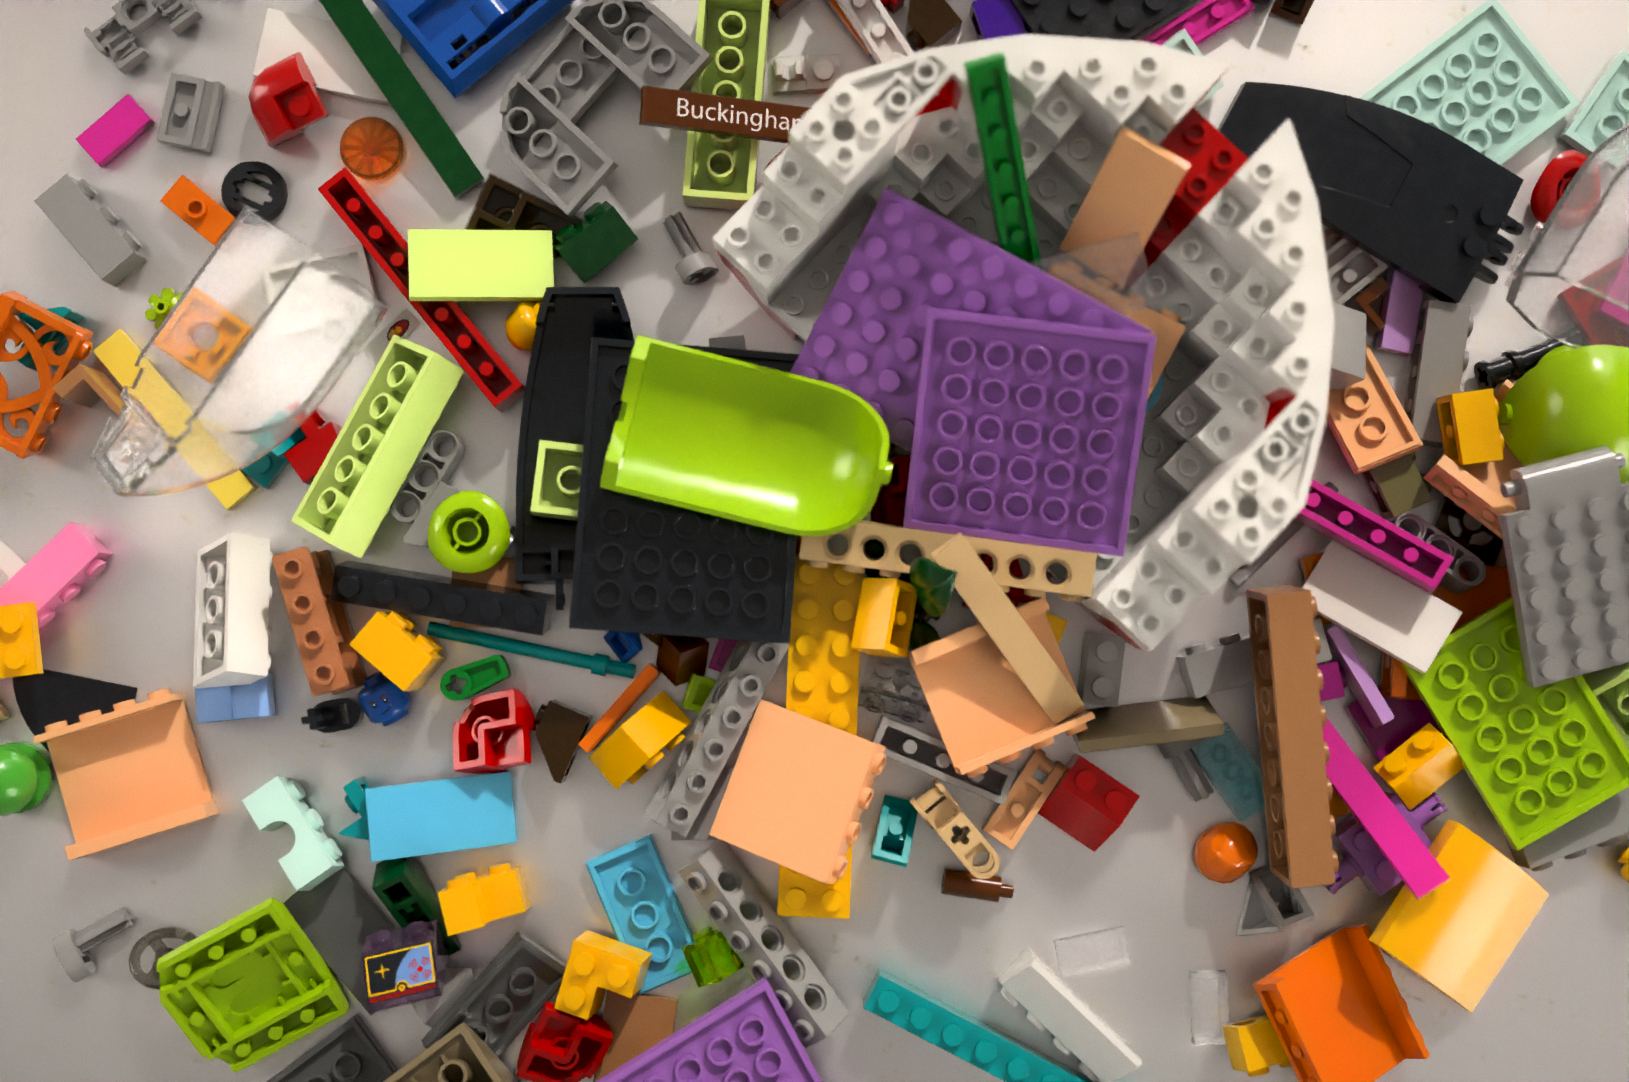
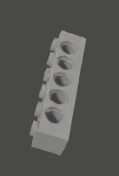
M738 640L645 811L653 821L684 837L687 836L790 645Z
M723 840L718 841L678 872L688 889L705 909L709 918L724 935L730 947L748 968L752 977L756 981L765 978L769 982L804 1047L807 1048L827 1038L850 1012L781 917L777 916L773 906L727 843Z

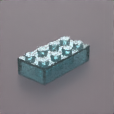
M1223 722L1224 735L1206 738L1190 750L1236 819L1244 822L1265 807L1262 773L1230 725Z

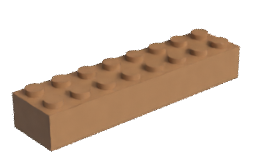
M1290 585L1246 589L1270 872L1292 889L1335 884V872H1338L1339 861L1336 851L1332 848V836L1336 833V825L1333 815L1329 812V800L1333 797V789L1330 779L1326 776L1325 765L1329 763L1330 753L1327 743L1323 741L1322 727L1326 726L1327 717L1323 705H1320L1319 691L1323 690L1324 680L1321 670L1317 669L1316 654H1319L1321 650L1318 634L1314 632L1313 618L1317 617V602L1315 597L1311 596V590Z

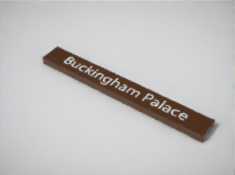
M644 85L641 88L639 125L789 144L788 131L811 108Z

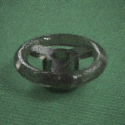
M166 927L144 935L136 942L130 952L129 969L132 976L143 986L159 990V973L156 970L158 958L175 950L166 947L161 939L177 938L188 943L197 938L195 934L182 928ZM150 945L156 956L152 969L146 974L141 968L140 957L143 951Z

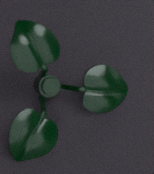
M870 539L866 542L865 550L870 557L880 558L884 555L885 548L881 541ZM918 557L912 560L910 573L901 572L900 578L910 577L924 610L933 617H938L945 613L952 594L957 591L954 588L957 571L941 567L925 557ZM865 568V574L868 578H890L880 576V569ZM919 615L918 619L916 617L913 618L909 651L940 639L939 634L931 624Z

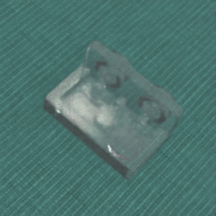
M869 656L858 696V706L865 707V709L873 713L883 712L898 716L906 722L924 723L930 709L912 665L888 657Z

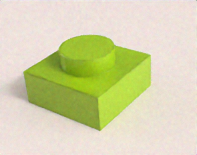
M692 673L681 707L699 713L717 680Z

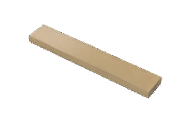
M961 532L930 553L938 565L957 571L954 588L1054 725L1084 705L1083 701Z

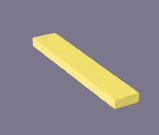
M118 329L93 350L94 354L226 510L231 511L257 489L250 478L238 468V464L124 330Z

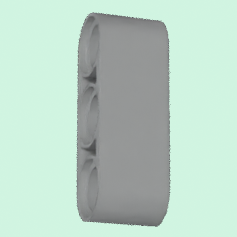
M439 430L428 438L390 506V512L397 521L412 525L439 482H449L465 454V445L457 435L446 430ZM446 439H452L454 443L452 453L448 456H440V443ZM427 469H433L435 481L428 487L422 486V473ZM409 499H414L417 504V510L413 516L405 517L402 512L403 504Z
M1407 512L1391 522L1398 527H1404L1412 535L1454 557L1439 582L1448 591L1460 594L1477 586L1484 580L1486 576L1484 563L1476 555L1419 515ZM1459 568H1462L1467 573L1468 581L1460 576Z

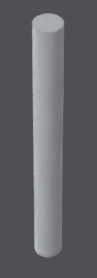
M1327 482L1324 485L1335 492H1339L1338 488L1331 482ZM1293 518L1251 564L1242 565L1229 580L1237 588H1240L1305 524Z

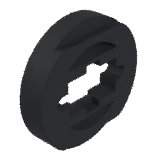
M251 161L239 163L227 173L222 183L221 195L228 211L238 220L250 225H262L271 222L281 214L287 202L288 191L283 177L273 167L263 162ZM250 174H263L271 180L272 185ZM246 179L270 191L268 195L272 197V201H265L263 205L251 201L238 194L240 190L236 187V184L239 182L243 184ZM236 200L259 211H245L238 206Z

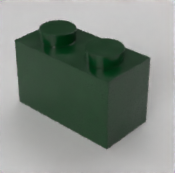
M604 201L602 204L597 202L591 205L583 213L585 218L575 226L570 224L564 227L556 235L557 240L553 243V247L583 283L587 282L638 240L617 210L607 201Z

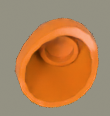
M1236 822L1220 823L1205 830L1197 839L1193 854L1194 862L1199 872L1207 879L1219 883H1232L1241 878L1255 864L1258 847L1253 834L1245 826Z

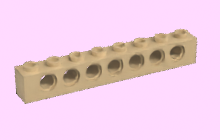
M861 520L854 526L835 534L802 536L799 559L808 560L807 566L829 568V563L844 565L843 570L847 572L865 573V568L880 569V576L900 578L901 572L910 573L911 565L901 556V548L904 545H916L921 551V557L936 563L930 553L956 534L904 528L903 525ZM835 534L843 535L849 545L847 552H834L830 547V538ZM964 536L977 555L985 553L992 557L994 566L989 572L1004 592H1009L1010 587L1024 588L1025 595L1034 597H1046V592L1061 593L1060 599L1072 602H1082L1083 596H1092L1097 553ZM877 539L883 543L885 552L882 557L872 558L866 553L865 545L868 540ZM1023 558L1029 562L1031 568L1027 575L1016 577L1010 572L1009 565L1014 559ZM1053 563H1060L1067 569L1065 578L1059 582H1053L1046 577V569Z

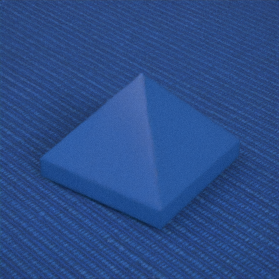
M609 631L603 637L620 661L628 663L643 649L639 633Z

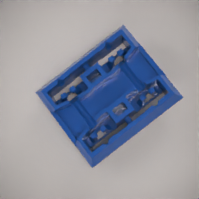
M530 0L372 1L456 99L575 0H538L517 19H515L512 11L520 5L526 9L531 5ZM485 35L489 42L478 49L475 42ZM459 39H466L467 42L457 51L452 47ZM467 49L470 53H473L469 58L462 62L465 59L462 52H464ZM455 59L461 64L452 70L448 64Z

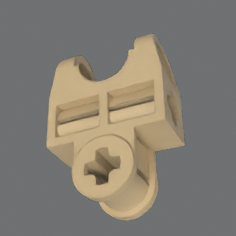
M936 778L933 781L934 785L917 800L912 798L910 803L928 825L936 830L974 877L979 879L991 878L997 873L1000 866L998 854L962 812L956 800ZM958 826L961 828L962 834L960 836L953 833L954 827ZM988 852V860L984 865H973L972 861L977 853Z

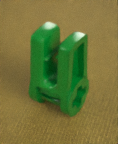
M494 655L449 670L441 678L440 688L443 695L450 700H466L510 678L512 673L506 658L503 655ZM455 676L458 679L466 680L467 684L462 687L463 693L460 690L453 691L451 685L456 683Z

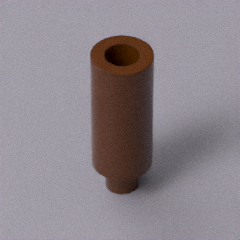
M944 868L941 894L998 902L1000 897L1012 899L1014 884L1002 883L1001 876L979 879L968 871Z

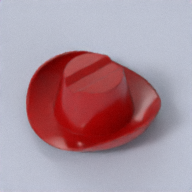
M1577 150L1564 151L1551 160L1539 177L1531 194L1530 206L1535 219L1542 226L1555 231H1572L1589 223L1596 215L1602 197L1601 179L1597 167L1589 157Z

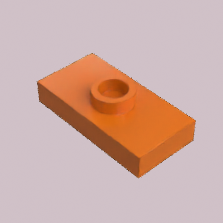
M183 174L160 200V202L216 247L239 222L238 219Z

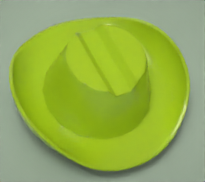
M461 491L446 498L435 509L429 521L427 541L431 554L442 566L459 573H477L491 568L503 557L510 541V528L504 511L495 500L481 492Z

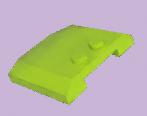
M273 897L158 958L156 970L159 973L161 1004L202 1056L213 1060L215 1057L231 1064L230 1069L235 1072L241 1071L349 1012V1003L340 982L286 906Z

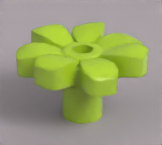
M164 288L161 292L162 297L156 294L150 296L148 302L153 308L146 310L145 315L147 320L156 321L154 325L156 330H160L185 297L184 294L181 293L175 296L173 289Z

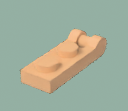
M1041 749L1031 752L1024 766L1014 779L1004 805L998 803L982 827V830L1012 850L1066 770V766L1058 760L1054 763L1045 757L1046 752ZM1037 768L1047 774L1042 784L1032 778Z

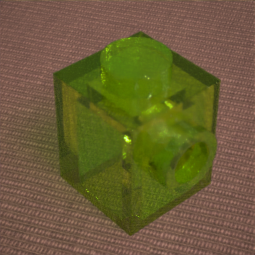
M711 926L693 933V941L681 947L698 987L721 982L745 967L740 957L730 947L723 933L719 929L713 931Z

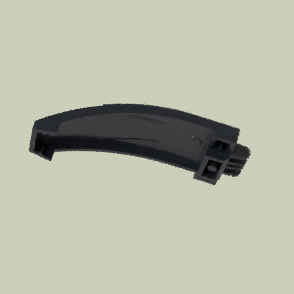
M1245 82L1240 86L1217 130L1250 159L1277 129L1289 119L1318 200L1320 220L1323 225L1420 284L1419 289L1439 301L1459 303L1474 277L1487 284L1496 283L1498 279L1497 273H1494V271L1481 263L1485 259L1492 264L1504 266L1508 260L1504 253L1510 254L1513 251V243L1498 234L1499 229L1516 236L1523 232L1524 226L1507 214L1524 179L1452 135L1424 121L1380 104L1348 95L1292 85Z
M546 287L536 319V331L525 386L518 444L515 546L516 583L556 584V610H564V584H572L577 521L533 516L530 512L539 440L583 445L592 337L634 341L631 321L619 287Z

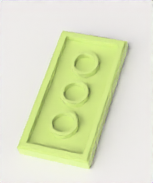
M408 229L409 301H542L546 287H554L552 231Z

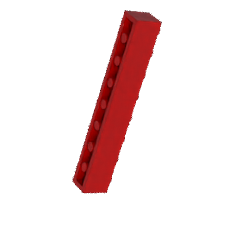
M344 167L320 186L318 190L409 301L408 241L360 182ZM409 301L497 410L503 413L524 396L525 385L456 301Z

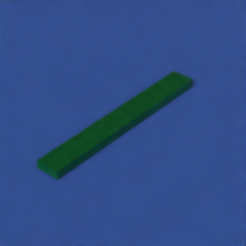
M318 0L454 198L457 199L485 181L474 162L363 1Z

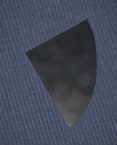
M43 669V674L13 677L16 701L27 726L34 736L46 733L44 726L65 720H67L68 725L80 722L79 715L101 710L103 715L113 712L114 704L135 699L137 692L136 687ZM42 742L41 744L49 751L47 742Z

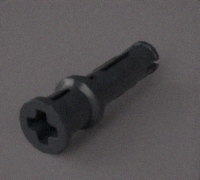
M1572 329L1519 352L1507 350L1501 354V357L1489 362L1479 361L1474 366L1476 380L1483 390L1495 389L1497 384L1507 379L1519 380L1527 370L1535 367L1540 359L1554 348L1563 345L1583 347L1582 336L1573 340V337L1578 336L1580 333Z

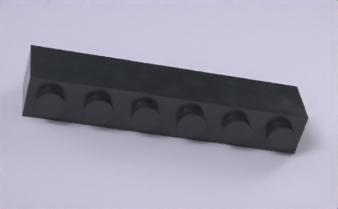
M349 560L335 565L331 593L332 601L536 635H544L550 630L555 599L553 594Z

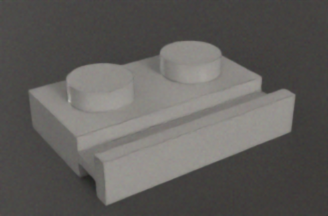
M171 73L156 140L165 145L191 150L197 149L211 153L225 86L218 81L211 82L202 78Z
M1342 238L1325 252L1332 302L1340 305L1345 303L1387 269L1386 263L1370 255L1347 239Z

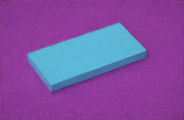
M510 771L364 789L371 862L517 843Z
M652 834L585 862L617 941L653 953L644 986L638 991L640 995L706 967L705 960Z

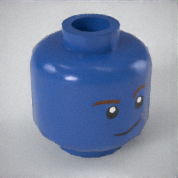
M380 671L362 681L365 687L359 691L357 698L372 723H382L383 726H388L409 713L407 710L411 704L409 693L403 692Z

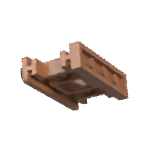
M300 547L274 555L272 557L273 565L312 695L318 696L331 692L332 695H336L364 686L362 681L367 678V673L362 657L349 645L355 638V633L346 603L331 600L335 566L330 550L310 552L308 547Z

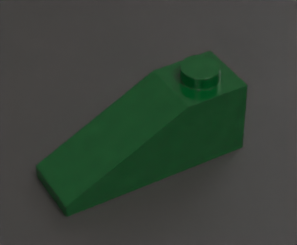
M405 857L383 860L377 863L372 890L412 943L417 944L432 940L435 962L460 951L461 944L456 934L450 936L447 934L440 901L426 873L415 858Z

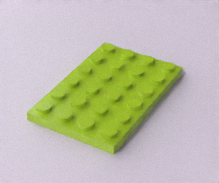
M1512 596L1451 631L1424 675L1400 662L1443 735L1458 752L1465 771L1513 849L1519 851L1629 787V750L1583 676L1579 675L1535 688L1527 684Z

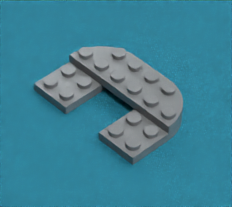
M588 0L579 5L564 18L569 24L523 76L519 72L515 74L503 95L499 111L503 114L500 136L507 155L525 176L571 218L619 166L575 125L615 78L622 72L640 89L645 85L686 91L713 60L707 51L658 7L647 0Z

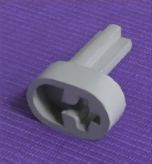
M680 212L674 216H668L663 224L683 258L675 266L681 280L686 285H699L708 281L719 270L709 253L701 250Z
M1206 738L1157 744L1164 758H1171L1195 802L1210 797L1209 795L1214 790L1190 750Z
M124 907L78 932L75 929H70L53 939L55 952L66 974L72 981L79 982L95 973V963L89 949L133 926L131 922L132 917L130 913L126 912Z

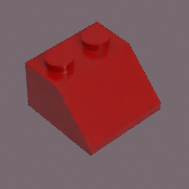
M1073 753L1065 765L1066 770L1038 811V814L1095 852L1121 826L1140 796L1082 756Z

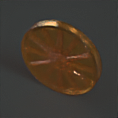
M365 117L356 120L347 127L340 141V155L343 163L354 175L362 179L378 180L387 177L397 169L403 157L404 146L399 132L391 123L378 117Z

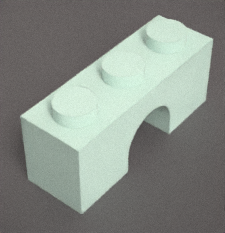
M277 776L243 799L242 802L260 831H275L286 823L293 828L295 833L294 847L278 862L296 891H310L345 866L340 859L342 851L332 838H327L321 828L324 826L322 818L316 810L310 809L303 799L306 793L301 784L296 779Z

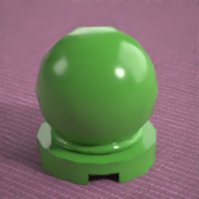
M7 743L0 745V816L22 813L37 808L48 798L54 786V780L51 781L52 772L49 766L51 760L41 748L30 743Z

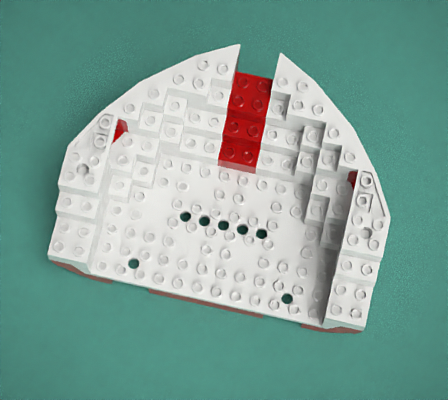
M1022 34L925 49L841 76L788 131L789 145L763 171L764 184L712 237L714 248L724 265L731 270L764 311L794 340L798 336L804 342L808 339L886 187L899 192L999 247L964 62L1002 52L1005 56L1042 269L1046 273L1053 260L1061 263L1062 259L1066 258L1083 267L1080 272L1081 274L1091 279H1094L1096 274L1108 279L1060 250L1059 247L1115 139L1124 126L1129 127L1191 164L1127 280L1122 286L1115 283L1116 285L1113 289L1125 296L1131 291L1148 300L1146 307L1158 313L1161 308L1174 312L1182 317L1179 323L1186 326V329L1162 372L1163 387L1161 395L1155 405L1145 413L1124 557L1097 553L1092 596H1083L1082 602H1074L1112 632L1123 638L1128 644L1140 650H1152L1203 595L1214 594L1239 566L1251 564L1300 512L1306 503L1327 415L1334 314L1318 200L1291 121L1287 119L1249 159L1196 110L1197 106L1220 80L1230 65L1226 62L1140 41ZM1053 563L1047 568L1052 574L1049 579L1053 582L1063 580L1067 574L1066 567L1060 563Z

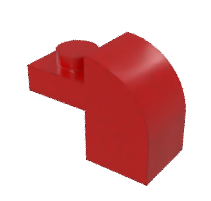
M298 401L289 407L288 410L307 438L284 453V455L303 483L311 485L342 428L331 421L323 426L326 423V419L315 405L310 407Z

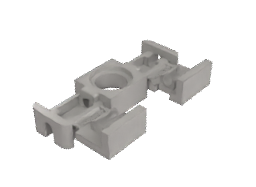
M121 0L111 7L116 15L93 32L88 27H85L84 32L97 50L104 56L111 57L116 63V67L126 75L150 57L144 48H138L135 45L136 37L160 19H166L167 17L173 22L169 27L177 35H180L200 20L202 15L190 0ZM137 4L145 5V16L140 20H131L129 15L131 8Z

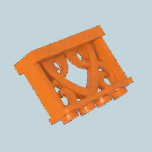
M16 291L5 292L0 295V361H16L25 357L30 352L37 368L40 388L26 396L8 399V385L0 372V447L16 454L17 457L25 459L34 453L39 454L44 448L48 436L44 433L49 423L53 424L57 420L63 408V405L60 404L61 397L54 391L53 387L73 370L80 361L86 360L93 347V343L90 342L93 332L39 306ZM22 311L45 323V325L34 333L19 315ZM59 331L65 335L68 340V349L62 356L57 355L53 350L54 345L59 341H50L44 345L41 343L40 339L46 333ZM8 339H12L15 342V347L19 346L21 342L24 343V346L16 353H10L6 350L5 344ZM52 365H55V366H58V365H59V367H58V369H57V371H56V373H55V375H54V371H53ZM41 403L36 413L29 408ZM10 412V422L16 429L18 428L17 422L20 418L28 421V431L23 437H14L7 432L4 426L5 413Z

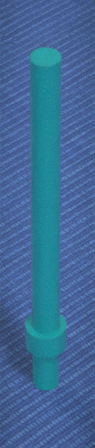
M432 621L429 622L427 634L430 636L591 670V674L606 676L608 673L634 679L636 665L610 660V656L595 653L594 656L460 627H450V625Z

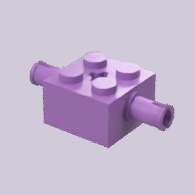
M1384 791L1417 836L1429 849L1432 843L1423 832V827L1441 813L1448 810L1446 804H1440L1439 802L1442 799L1433 792L1410 811L1406 809L1396 794ZM1352 813L1336 825V833L1332 836V841L1341 852L1343 859L1339 861L1338 872H1335V884L1324 885L1331 894L1337 893L1336 891L1357 876L1368 890L1381 896L1402 881Z

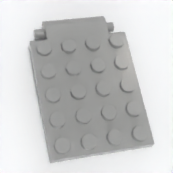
M1607 446L1513 469L1510 471L1512 481L1503 483L1500 486L1501 494L1504 498L1512 496L1515 498L1517 511L1499 515L1526 682L1534 688L1629 662V481L1620 482L1619 468H1623L1626 465L1624 455L1622 453L1614 454Z

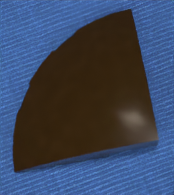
M489 172L464 230L552 231L553 244L557 240L556 235L564 227L570 224L575 226L582 219L575 215L572 218L554 204ZM553 247V260H554L556 257H561V256H560V254L556 251V249Z

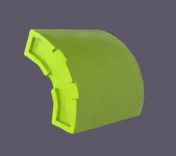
M637 335L630 356L621 397L623 402L619 418L615 422L604 461L600 488L797 536L835 534L854 526L870 512L876 501L881 484L888 485L890 481L893 463L887 462L889 451L887 427L880 415L866 401L854 393L831 383Z
M1589 345L1567 350L1537 364L1512 386L1499 404L1497 419L1505 442L1524 466L1607 446L1614 454L1622 453L1624 455L1626 465L1623 468H1619L1620 482L1629 481V347Z

